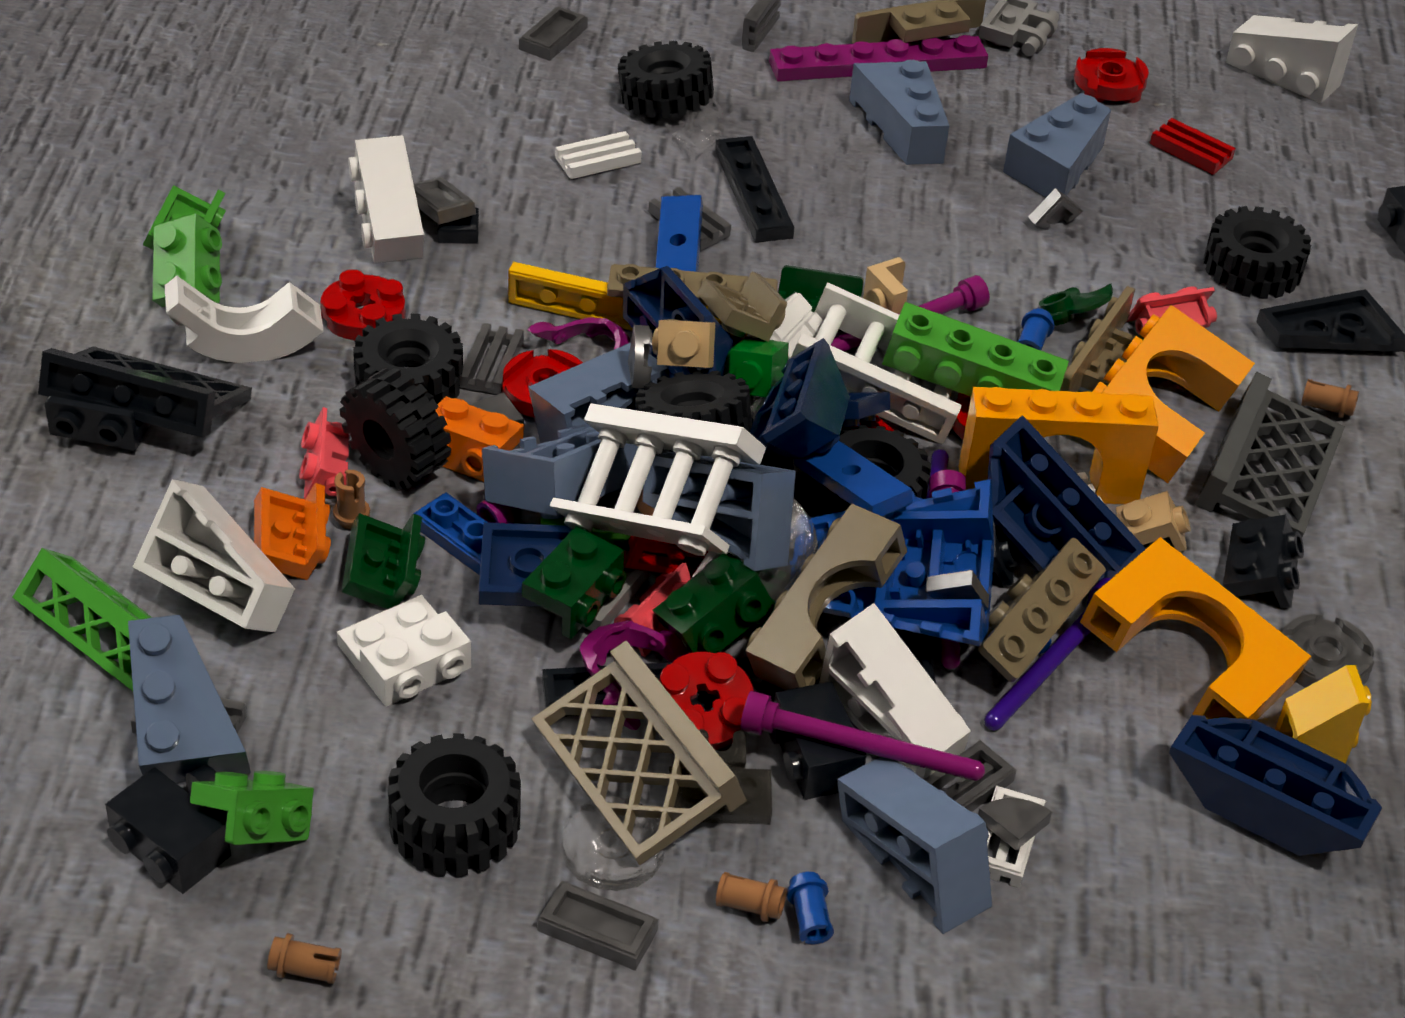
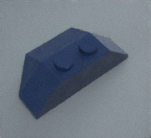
M669 266L659 268L623 284V318L632 328L634 325L649 326L652 337L654 330L659 326V320L675 319L680 321L715 322L713 367L665 365L673 376L674 373L683 372L684 375L693 374L694 370H702L703 374H709L712 370L721 371V376H724L728 353L734 347L733 339Z
M822 338L787 360L781 371L784 376L771 388L755 416L750 434L766 447L762 460L802 459L815 450L817 453L829 450L840 439V432L845 420L850 396L830 346Z
M1023 415L990 445L988 479H991L993 522L1039 572L1051 562L1062 547L1072 538H1076L1104 565L1106 570L1097 582L1102 578H1113L1146 549Z
M1192 715L1169 751V754L1205 809L1299 856L1361 848L1382 810V806L1376 799L1371 798L1365 785L1347 764L1254 719L1228 717L1207 719L1205 716Z

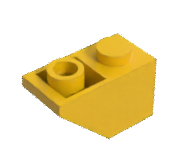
M1346 665L1286 698L1275 730L1346 764L1351 749L1355 748L1358 744L1359 728L1362 720L1371 710V693L1368 686L1362 684L1356 665Z

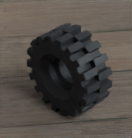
M662 41L654 42V46L648 47L645 44L639 46V51L634 49L628 51V56H622L620 63H618L622 104H625V108L628 111L633 109L634 114L641 115L645 112L647 117L655 118L656 114H662V118H671L670 114L677 113L678 116L686 115L687 110L693 112L700 110V105L706 106L709 103V99L713 98L714 87L710 53L703 51V47L699 45L692 48V43L684 42L682 45H678V41H669V44L663 45Z
M1242 206L1238 208L1237 213L1231 208L1225 211L1224 216L1219 214L1212 224L1203 258V264H1206V272L1208 275L1214 274L1213 280L1218 285L1225 282L1227 283V290L1234 292L1236 289L1242 290V296L1250 297L1251 293H1257L1259 299H1268L1269 293H1272L1275 298L1282 297L1284 291L1290 294L1295 290L1296 285H1300L1312 246L1310 245L1311 238L1309 235H1304L1306 229L1301 224L1294 226L1295 219L1290 216L1283 219L1279 217V211L1272 209L1270 214L1263 212L1264 207L1255 206L1254 211H1249L1247 206Z
M411 313V319H403L402 314L392 315L393 321L387 322L384 317L375 321L376 328L367 325L362 329L363 336L357 335L355 347H353L355 386L382 369L388 368L390 371L396 368L400 369L402 376L408 373L414 377L415 386L422 384L427 390L425 396L429 401L434 399L438 404L446 396L450 398H457L459 396V377L463 373V343H460V336L457 331L452 333V326L446 322L438 326V318L429 316L425 321L420 319V314Z
M388 368L382 369L345 392L346 395L340 401L343 405L340 408V417L346 420L342 424L344 433L350 434L352 439L348 442L352 450L357 448L361 454L358 458L364 466L369 464L372 467L371 474L377 478L383 476L384 483L389 487L395 484L396 489L403 490L406 487L407 489L412 487L448 462L446 458L451 455V448L447 444L451 442L450 433L443 430V427L447 425L444 416H438L435 409L439 408L434 399L428 400L425 396L427 390L423 385L415 386L414 377L408 373L402 376L400 369L396 368L390 371Z
M694 370L693 374L689 375L678 372L674 373L673 378L666 376L657 378V384L652 382L645 384L644 390L639 389L637 397H635L637 411L744 427L749 433L752 428L749 386L746 385L745 380L742 378L736 379V375L731 373L721 376V371L713 370L709 374H703L702 370ZM663 449L662 453L674 452V451Z

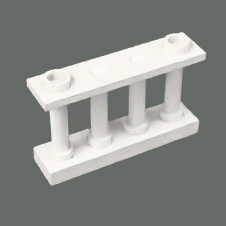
M827 282L815 310L823 319V323L815 338L805 333L801 334L791 358L824 338L830 346L848 392H890V410L877 413L876 415L943 445L962 406L949 399L953 390L936 384L932 392L910 382L912 377L910 374L895 370L893 374L870 363L877 347L887 350L899 314ZM838 329L862 339L855 356L831 346Z
M590 403L584 421L599 432L598 438L601 440L578 501L553 498L550 507L566 518L564 524L572 529L577 526L591 533L592 528L677 544L682 550L698 556H705L706 551L727 554L730 545L710 530L711 524L733 467H738L740 462L760 465L766 447L744 427ZM626 443L635 444L638 446L615 508L596 506L618 449L624 448ZM663 449L674 451L676 455L653 515L633 513L655 455L661 454ZM701 455L712 457L715 461L691 523L672 520L694 460H700Z

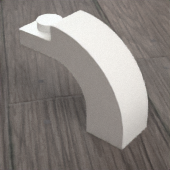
M175 276L165 285L166 313L174 323L179 326H185L187 346L202 355L216 360L245 363L278 359L303 348L324 332L320 304L290 282L264 302L241 308L223 306L210 300L178 276Z

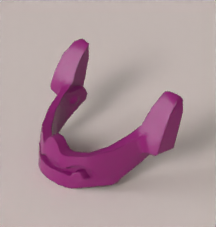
M589 317L561 326H555L549 322H537L527 329L536 337L550 340L555 344H560L581 333H585L591 338L597 335H606L615 341L614 349L630 343V338L623 328L607 318Z
M630 620L600 626L593 630L580 645L584 665L591 677L601 670L598 666H603L606 663L609 650L616 648L624 641H627L630 646L658 652L669 662L689 654L682 641L672 632L666 630L657 632ZM614 681L602 690L607 694L603 700V705H618L621 688ZM625 718L623 726L636 731L641 723L639 719Z

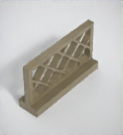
M624 641L610 651L614 659L612 663L531 719L637 863L641 865L721 807L725 806L731 813L747 800L735 774L630 644ZM616 681L621 688L618 705L595 704L597 693ZM630 700L635 705V707L628 706ZM565 715H580L576 735L556 734L550 726ZM592 716L614 718L610 737L587 736ZM625 718L645 719L648 722L644 739L620 738ZM656 733L661 740H655ZM565 746L572 747L571 754ZM583 747L606 749L601 769L581 768L579 766ZM617 750L641 751L636 771L613 770ZM652 752L672 753L675 756L671 774L647 772ZM683 767L689 775H682ZM591 780L598 781L597 788L594 786ZM609 782L633 783L628 804L606 802L605 798ZM644 784L668 786L663 807L639 805ZM679 787L700 788L706 795V798L690 809L674 808ZM618 816H625L624 823L621 822ZM636 817L660 819L658 831L641 844H638L632 836Z

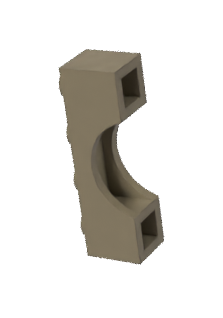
M852 503L841 518L833 521L823 544L815 554L807 557L797 580L789 590L784 591L779 596L774 612L763 627L757 628L749 639L745 651L756 677L783 690L810 686L816 683L821 675L826 654L823 638L816 630L821 613L833 599L849 590L862 587H883L907 553L900 524Z

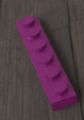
M961 35L957 38H929L906 43L900 39H893L888 42L874 43L859 41L854 44L842 45L824 43L819 46L809 47L786 46L784 48L770 49L769 62L777 81L852 77L854 63L904 62L906 60L926 61L930 72L987 68L988 54L979 36Z

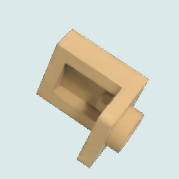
M900 257L867 267L863 298L894 313H900L904 303L907 301L908 290L902 285L906 263Z
M675 319L659 320V326L654 330L652 337L653 353L657 355V365L713 367L715 322L680 321Z
M1168 491L1116 507L1117 518L1142 545L1154 542L1159 537L1162 539L1169 537L1176 550L1179 552L1187 550L1185 533L1191 531L1190 522L1184 507H1176Z

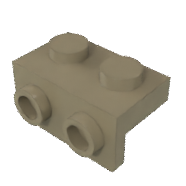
M753 271L750 273L741 293L708 279H704L697 293L708 305L707 309L711 314L722 321V328L740 338H744L747 333L769 342L774 330L781 326L785 318L787 302L760 274Z

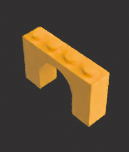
M1172 305L1169 306L1161 318L1155 314L1150 317L1139 333L1144 339L1142 340L1135 336L1121 357L1127 361L1124 362L1118 358L1105 375L1104 380L1109 384L1105 385L1100 381L1092 391L1094 393L1153 396L1159 427L1148 470L1169 483L1188 458L1205 432L1165 405L1151 389L1147 377H1161L1176 382L1219 412L1255 364Z
M973 387L958 466L959 472L966 478V490L975 488L974 482L988 479L990 445L1023 415L1043 438L1054 435H1070L1082 438L1095 446L1089 475L1091 484L1096 489L1095 494L1101 497L1103 503L1127 504L1140 500L1159 427L1153 396L1094 393L1089 391L1069 392L1045 389Z
M1161 537L1094 593L1080 620L1082 625L1115 652H1118L1147 625L1159 620L1184 621L1208 633L1221 647L1227 661V670L1207 688L1192 715L1205 716L1207 719L1228 717L1257 720L1295 683L1312 657Z

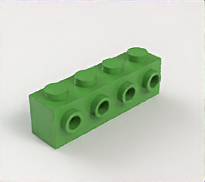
M905 302L893 330L882 365L971 397L973 387L1060 391L1069 360Z

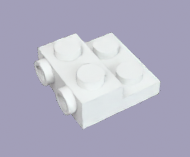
M423 595L337 631L338 646L385 707L400 700L411 698L420 691L446 679L455 678L471 668V641L446 611L437 614Z

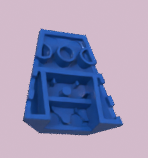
M991 479L974 482L975 488L952 493L951 488L933 491L931 498L913 501L909 506L895 511L894 515L887 519L901 525L907 553L882 588L862 587L842 593L833 599L823 612L853 618L875 603L893 628L980 646L989 630L994 560ZM846 511L800 520L792 585L801 574L802 566L807 557L815 554L827 538L828 530L833 521L841 518ZM973 570L989 594V609L984 610L982 599L931 598L926 592L927 577Z

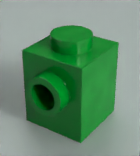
M746 337L730 349L726 359L724 375L731 373L736 375V379L742 378L745 380L746 385L749 386L750 395L767 397L771 388L784 376L781 371L788 360L789 343L775 340L767 342L760 338Z

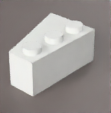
M1253 15L1233 32L1226 63L1321 104L1341 85L1358 24L1348 23L1345 26L1326 25V21L1301 23L1295 22V19Z
M404 136L355 140V157H348V166L351 182L355 181L357 214H362L364 222L361 224L364 248L371 249L374 263L423 258L424 232Z
M174 479L171 480L133 568L245 629L276 632L295 590L293 585L204 486Z
M875 603L830 633L819 684L832 681L849 719L860 730L955 755H960L965 751L971 730ZM898 761L903 766L912 769L922 779L935 772L934 770Z

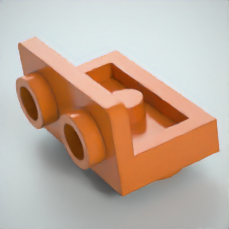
M446 396L437 404L439 408L435 409L438 416H444L447 425L443 427V430L450 433L451 442L447 444L451 448V455L446 458L448 462L442 467L483 482L482 448L495 445L498 446V449L510 451L520 443V439H523L525 424L508 419L501 413L489 412L469 405L462 399Z
M314 483L306 499L261 487L254 499V543L283 574L308 580L318 563L323 564L328 557L331 539L326 536V524L330 514V505L325 503V486Z

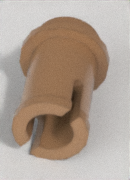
M1308 379L1301 405L1339 413V418H1343L1344 415L1353 416L1359 391L1351 390L1352 385L1348 384L1346 388Z
M348 469L345 470L346 485H344V476L341 472L335 476L334 483L337 503L333 509V516L343 528L351 530L352 524L359 513L370 517V507L365 501L364 475L357 470Z
M724 872L717 888L716 905L759 914L762 921L768 922L770 918L780 919L785 906L787 889L778 886V881L775 879H770L768 883Z
M287 933L285 938L275 936L269 952L267 969L277 971L278 978H284L287 973L334 984L337 976L335 970L338 971L342 949L294 940V935Z

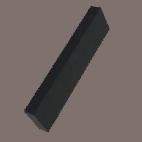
M753 136L716 140V155L755 243L793 239L794 225Z

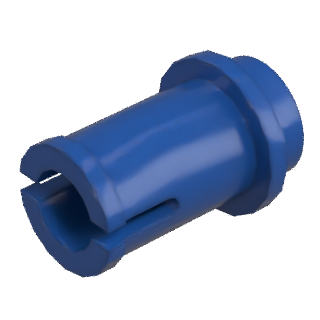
M1039 308L1026 313L1021 323L1023 330L1017 342L1042 350L1046 337H1049L1054 331L1055 325L1051 314Z
M815 872L799 873L789 881L790 886L786 893L787 899L795 907L800 940L802 942L805 940L806 944H820L828 941L834 934L825 900L829 892L828 886L820 878V875Z

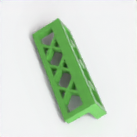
M41 548L12 598L133 691L128 621L152 617L73 557ZM47 575L52 580L53 599L40 603L33 595L44 576ZM81 601L83 603L85 623L71 627L69 625L67 605ZM113 626L116 631L117 648L104 652L100 646L99 629Z

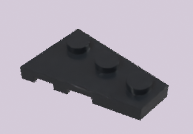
M1366 289L1260 309L1256 321L1276 347L1405 352V334Z

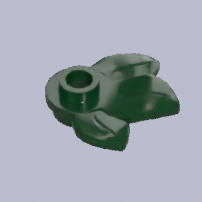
M1108 284L1089 293H1080L1079 289L1071 287L1065 291L1043 298L1039 302V306L1051 314L1055 326L1062 325L1071 321L1074 318V314L1092 311L1108 303L1112 299L1113 287L1112 284Z

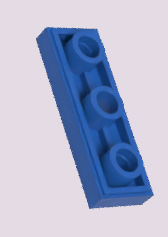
M701 195L661 197L656 268L669 266L670 268L683 271L698 272L703 211Z
M840 441L823 453H817L815 450L802 459H794L796 467L843 500L884 518H890L894 515L895 511L913 503L912 489Z
M447 492L413 513L422 517L420 532L480 575L484 522L488 523Z

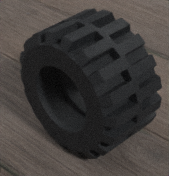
M860 425L854 430L850 428L841 430L840 442L910 487L916 497L926 499L931 464L927 461L928 455L925 450L918 449V442L912 438H904V433L897 430L893 432L888 431L886 427L882 426L868 428L867 425ZM814 480L813 507L815 511H819L818 516L848 509L851 505L850 503Z
M453 733V738L443 739L441 734L431 737V743L424 744L420 741L411 746V754L402 753L396 760L397 768L391 769L388 777L389 786H387L390 834L393 844H398V852L403 858L413 857V866L421 870L428 866L432 867L436 875L445 876L446 871H456L457 876L468 875V869L476 868L481 872L490 868L491 859L500 862L507 855V847L515 845L517 831L520 830L521 780L519 772H516L515 762L511 756L504 757L503 748L497 744L487 746L486 739L475 736L471 740L465 739L464 734ZM455 800L472 803L470 805L458 808H449L438 805L443 802Z

